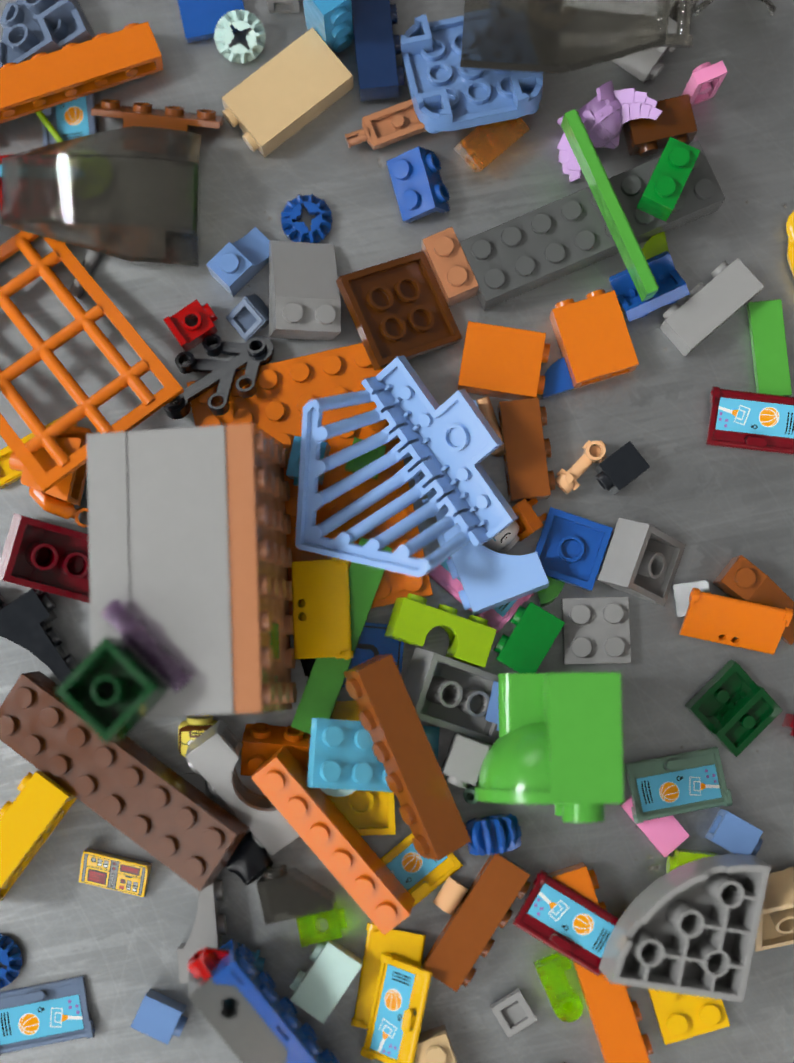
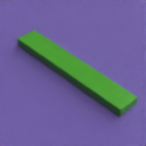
M574 109L566 112L561 123L565 136L642 302L651 299L658 291L659 286L578 111Z
M361 537L358 545L364 546L369 540ZM386 546L381 550L392 552L393 549ZM351 562L349 568L351 646L353 654L356 651L385 569ZM335 657L316 658L294 716L292 728L311 734L312 718H331L346 678L343 672L349 670L353 658L349 660L336 659Z

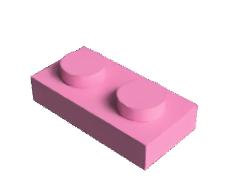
M723 60L712 65L710 62L703 63L692 71V75L682 95H689L691 106L711 99L716 95L728 73Z

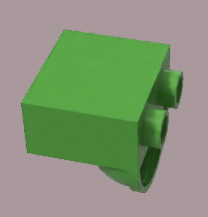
M621 672L498 674L499 738L490 747L483 760L478 785L475 786V800L511 804H554L555 815L562 816V821L604 822L605 804H624Z

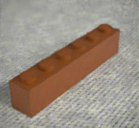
M392 654L376 655L343 672L347 680L345 683L347 692L358 705L360 722L365 730L370 733L374 743L372 746L376 758L383 763L387 773V785L398 798L401 805L399 807L400 815L404 822L410 826L414 836L412 840L418 854L423 858L439 861L471 842Z

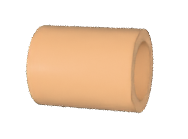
M449 876L433 900V903L446 913L453 915L469 889Z

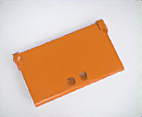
M692 588L689 596V606L679 635L774 655L785 627H788L791 622L793 609L787 607L784 609L702 592L700 589Z

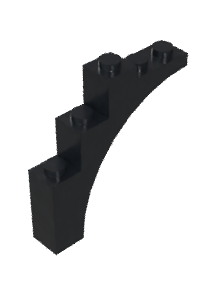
M32 588L3 608L2 604L5 603V600L0 593V636L29 650L46 664L59 681L63 683L79 666V663L71 653L66 655L60 646L63 643V639L53 626L50 628L47 626V624L58 618L53 611L56 608L53 599L47 592L41 593L40 590Z

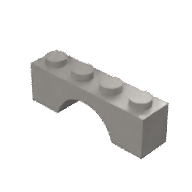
M220 720L189 743L185 755L187 763L193 772L201 774L205 778L213 795L225 801L230 807L231 814L249 827L255 843L260 848L265 847L273 856L297 839L299 835L266 796L250 791L240 781L236 771V762L239 759L243 744L227 725Z

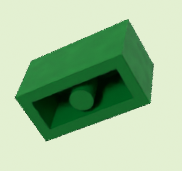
M670 137L636 208L666 222L677 203L701 150Z
M529 602L526 608L521 605L518 607L510 621L515 624L509 636L503 633L493 651L498 653L495 660L517 674L536 673L565 624L561 619Z

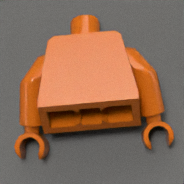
M72 426L55 438V440L64 452L70 456L87 443L86 434L99 433V431L91 432L90 428ZM44 447L33 454L45 472H48L57 465ZM13 452L11 453L9 459L10 468L22 471L21 484L29 487V495L44 511L64 519L71 517L80 527H88L87 524L80 523L78 519L81 512H88V508H74V505L80 506L87 477V462L44 493Z

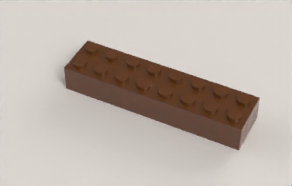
M40 671L22 673L0 707V740L200 892L213 884L249 830V827L129 737L125 736L120 742L105 743L55 692L59 685Z

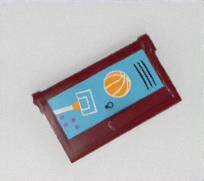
M712 387L710 392V402L712 404L706 445L794 455V397Z
M541 870L533 882L534 887L512 924L596 976H599L601 974L599 966L606 943L619 918L550 877L546 871Z

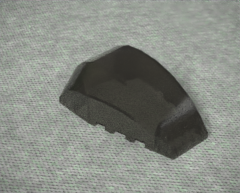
M129 126L42 146L2 158V225L131 264L199 267L202 135L164 128Z

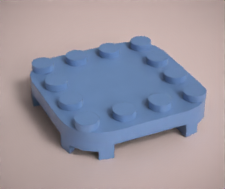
M489 1V11L429 23L426 14L414 18L415 24L404 35H401L402 63L414 111L419 121L424 124L427 132L435 134L441 131H456L516 119L527 114H534L539 110L543 90V71L539 69L527 29V18L523 11L517 13L512 9L501 7V1Z

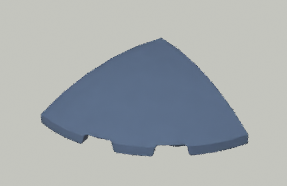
M16 0L12 3L8 2L0 19V24L4 29L0 42V68L7 63H20L30 60L38 53H51L61 50L69 43H82L92 40L95 34L78 1Z

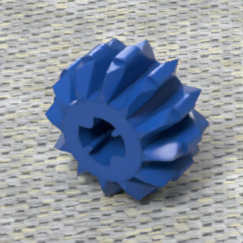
M515 815L483 816L465 823L466 830L471 839V842L466 845L469 852L473 855H493L513 851L521 846V826H519Z

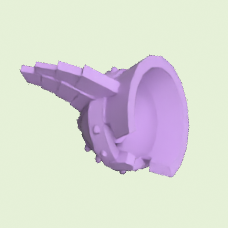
M612 80L599 86L596 89L597 96L578 110L593 146L614 149L619 145L623 124L639 118L657 120L663 112L656 108L658 101L648 97V93L636 91V88L614 90ZM563 116L560 117L557 121V124H559L560 126L563 120ZM563 133L557 149H560L558 162H562L563 174H569L570 182L581 178V168L565 133Z

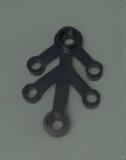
M211 334L206 336L202 342L208 356L215 357L220 354L237 356L229 361L197 359L188 351L179 353L175 358V363L181 373L203 372L209 374L185 388L182 394L163 407L166 415L175 420L184 418L191 410L190 401L217 384V391L209 397L208 406L212 414L216 416L226 414L230 409L228 401L236 372L245 366V375L239 377L235 385L241 397L250 398L254 396L258 389L256 381L261 365L269 364L274 354L272 341L265 336H254L245 343L222 341L220 336ZM185 361H190L188 364L182 365ZM245 385H251L249 388L242 389ZM218 402H223L222 405L215 407V404Z

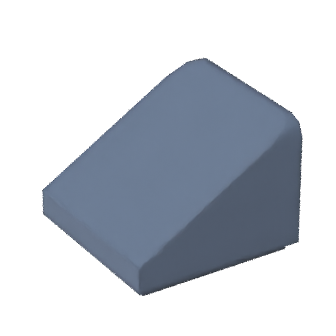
M257 294L248 295L225 318L246 342L269 325V308Z

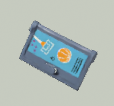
M94 93L41 110L46 117H50L53 114V117L48 120L72 152L80 150L101 151V145L98 141L96 116L91 115V108L95 106ZM41 121L44 151L61 150L63 154H66Z
M84 976L0 992V1056L3 1053L84 1037L87 1039L95 1037L93 1019H90Z

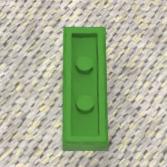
M779 299L749 302L747 304L756 393L790 397L792 389L782 301Z

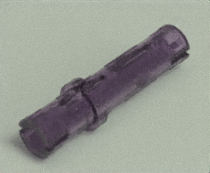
M115 599L104 608L101 616L122 635L121 641L125 645H131L175 692L180 691L189 683L193 675L189 674L146 630L148 625L143 620L138 621L118 599Z

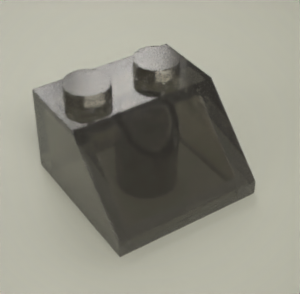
M286 864L266 868V871L263 872V875L256 883L265 925L332 910L336 902L334 892L295 867L287 869Z

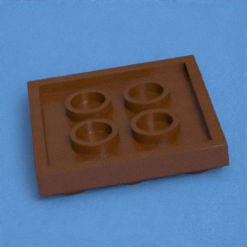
M424 251L342 275L336 280V284L375 371L385 368L397 356L404 355L408 360L458 343L462 339Z

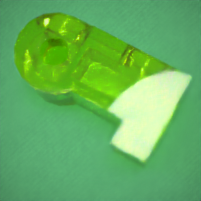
M555 952L534 961L533 964L556 1016L564 1022H573L580 1018L583 1013V1002L576 990L570 986L564 972L573 968L570 960L559 952Z

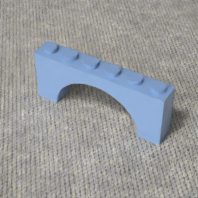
M424 473L413 478L415 484L425 477ZM435 489L427 494L426 499L422 500L423 505L427 504L437 494ZM446 506L430 518L435 516L438 522L445 517L449 509ZM457 524L438 537L439 546L441 547L460 533L461 526ZM470 541L454 553L451 559L446 561L452 579L459 577L463 590L458 591L464 610L471 608L474 616L549 586V581L537 552L526 555H506L490 550L482 544L475 547Z

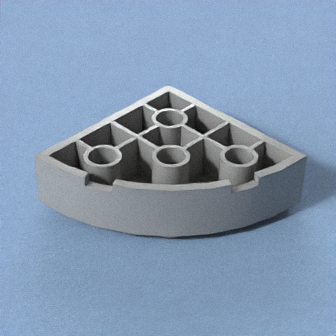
M724 854L703 857L686 863L656 879L633 900L619 918L606 943L599 970L610 983L743 1003L771 866L755 855Z

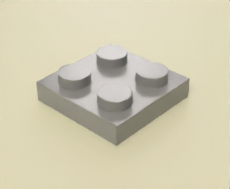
M629 597L561 599L562 621L565 622L562 627L563 665L631 663Z

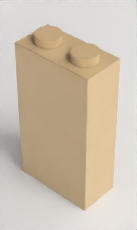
M312 27L222 97L225 108L222 114L233 128L238 125L244 132L242 138L253 152L258 149L265 158L354 88L353 75Z

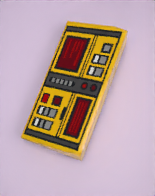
M87 848L83 851L79 882L144 897L152 863Z

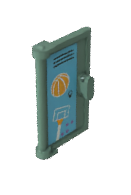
M718 747L625 763L633 802L631 810L636 824L643 823L646 820L719 806L728 807L733 804L731 791L726 786Z

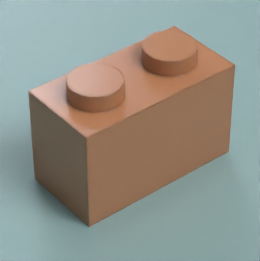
M453 227L422 239L421 251H424L448 307L476 296L479 285Z

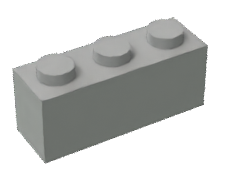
M739 258L730 265L724 261L711 273L714 278L708 284L698 283L689 291L690 294L687 296L690 299L682 306L675 303L662 315L666 320L659 327L660 330L684 356L689 354L754 298L764 287Z

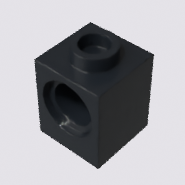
M629 441L595 468V471L598 473L595 478L605 491L611 490L615 495L644 473L650 466L631 441Z

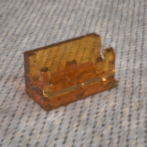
M521 117L476 127L453 149L474 172L477 170L481 172L528 132L530 128Z

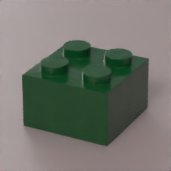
M105 637L55 692L105 743L120 742L169 688L119 638Z

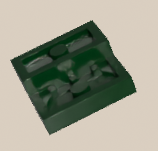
M730 660L685 705L697 720L735 757L783 711L762 687L758 686L741 666L733 660Z

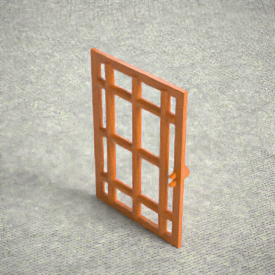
M41 217L0 245V263L20 250L32 265L2 287L0 286V307L33 348L32 351L2 371L0 369V391L35 437L24 444L1 413L0 436L45 493L87 462V443L68 456L55 440L59 435L86 416L99 433L128 432L182 394L184 389L51 226ZM39 236L53 250L43 258L31 244ZM61 261L97 304L87 312L51 269ZM40 276L75 318L73 322L46 341L41 338L10 299L12 295ZM104 315H106L141 358V361L130 367L95 322ZM83 330L120 374V376L90 397L87 396L53 353ZM41 360H43L78 405L47 428L11 383V381ZM148 371H151L164 387L154 395L140 379ZM129 386L141 400L142 404L113 425H110L98 410V407ZM43 447L57 464L48 472L44 471L33 456L34 453Z

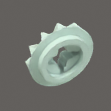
M233 10L220 18L215 28L214 38L220 54L226 59L236 63H247L256 59L263 50L266 34L263 24L253 13L246 10ZM231 25L239 31L247 30L249 27L252 28L246 36L247 44L249 45L248 49L240 42L236 45L233 44L231 47L229 46L234 38Z

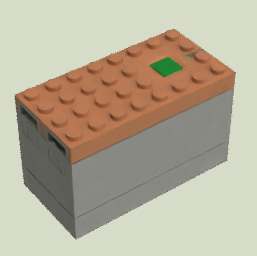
M253 423L86 434L91 652L105 637L119 638L169 688L144 717L263 713L292 709V703H295L297 700V687L295 682H291V669L295 668L296 659H294V648H290V635L294 634L293 615H289V601H293L292 581H288V568L292 567V551L290 547L287 548L286 534L291 533V518L289 514H286L285 501L290 500L289 482L284 481V468L288 467L289 462L287 448H283L281 442Z

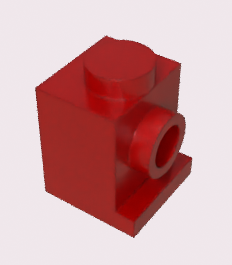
M197 299L171 317L168 316L163 319L184 351H190L202 343L206 336L218 332L213 323L218 320L217 316L208 303L201 306ZM192 318H198L195 326L187 325V322Z

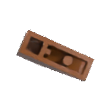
M739 555L732 558L713 584L730 598L782 609L785 607L792 608L793 616L788 627H785L781 639L792 645L794 643V601L771 578L744 556Z

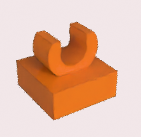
M524 498L511 507L518 517L515 521L519 525L517 535L520 542L544 526L542 522L546 520L547 514L544 513L541 516H537L532 509V506L538 502L537 499L527 501Z

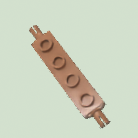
M412 99L362 117V129L345 134V139L349 148L367 141L373 150H377L426 132L424 124L419 121L414 111Z

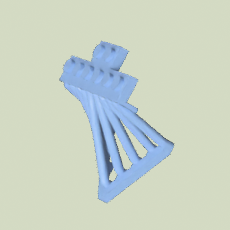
M404 355L397 356L375 377L365 378L361 382L365 390L312 399L303 406L295 545L299 550L422 577L470 541L475 547L488 542L518 519L513 509L480 464V462L503 444L499 436L465 389L458 390L439 406ZM374 402L377 405L371 411L322 426L323 411ZM383 420H387L390 424L380 432L320 459V446L325 440ZM397 438L401 440L387 454L323 491L318 492V479L320 475ZM410 455L413 457L394 476L316 525V512L322 506ZM421 473L425 474V477L410 490L347 531L340 533L334 539L323 537ZM434 489L436 490L437 494L427 504L378 536L370 539L364 546L353 543ZM446 506L449 509L444 518L399 546L395 552L381 550ZM457 524L461 526L460 533L427 557L422 559L412 557L413 554Z

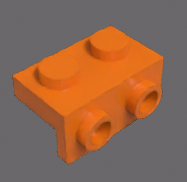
M266 723L246 724L242 738L241 775L252 776L263 762L283 746L288 749L308 773L311 734L291 726H273Z

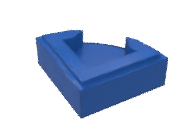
M564 357L555 361L545 372V385L541 397L545 399L574 389Z

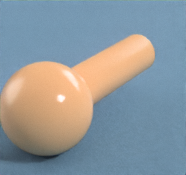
M489 396L477 399L480 411L503 442L501 430ZM504 443L492 452L491 455L495 457L503 456L505 454Z

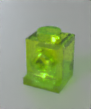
M336 900L297 908L295 912L302 947L342 938V929L348 928L344 907L338 909ZM324 918L328 921L329 926L325 930H320L316 927V921Z

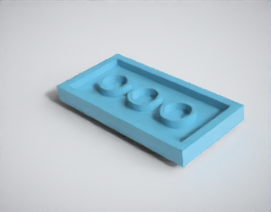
M312 718L307 787L392 792L386 782L387 773L383 763L376 758L372 746L374 743L370 733L365 730L360 721ZM423 726L438 762L440 727Z

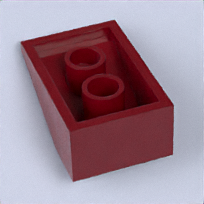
M14 513L0 558V579L90 603L89 534Z

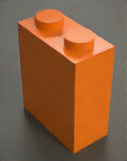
M604 289L596 290L587 294V299L574 302V299L563 300L555 304V308L550 313L551 325L562 358H565L574 389L632 372L639 365L615 290L605 293Z
M468 321L457 391L465 389L467 393L509 400L536 398L537 394L543 395L546 376L540 375L541 364L548 362L550 344L545 343L546 333Z

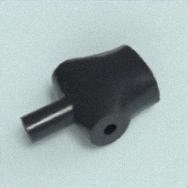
M250 831L245 834L225 867L230 872L239 876L245 885H249L269 870L274 863L269 857L266 848H260L255 843Z

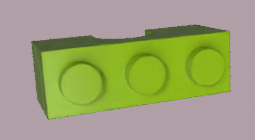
M408 593L407 598H396L384 636L412 646L423 647L429 631L439 626L444 629L449 638L446 657L474 667L485 668L497 629L487 626L488 620L474 615H469L468 619L457 616V609L439 604L438 609L426 605V598Z

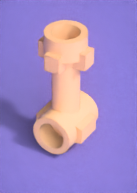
M588 440L582 447L584 450L583 455L568 471L562 468L556 474L558 477L555 479V484L566 494H569L571 490L575 491L580 486L576 480L593 463L600 464L606 458V444L602 440L592 442Z

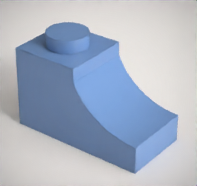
M254 227L238 241L228 242L206 264L210 274L234 297L269 263L270 240Z

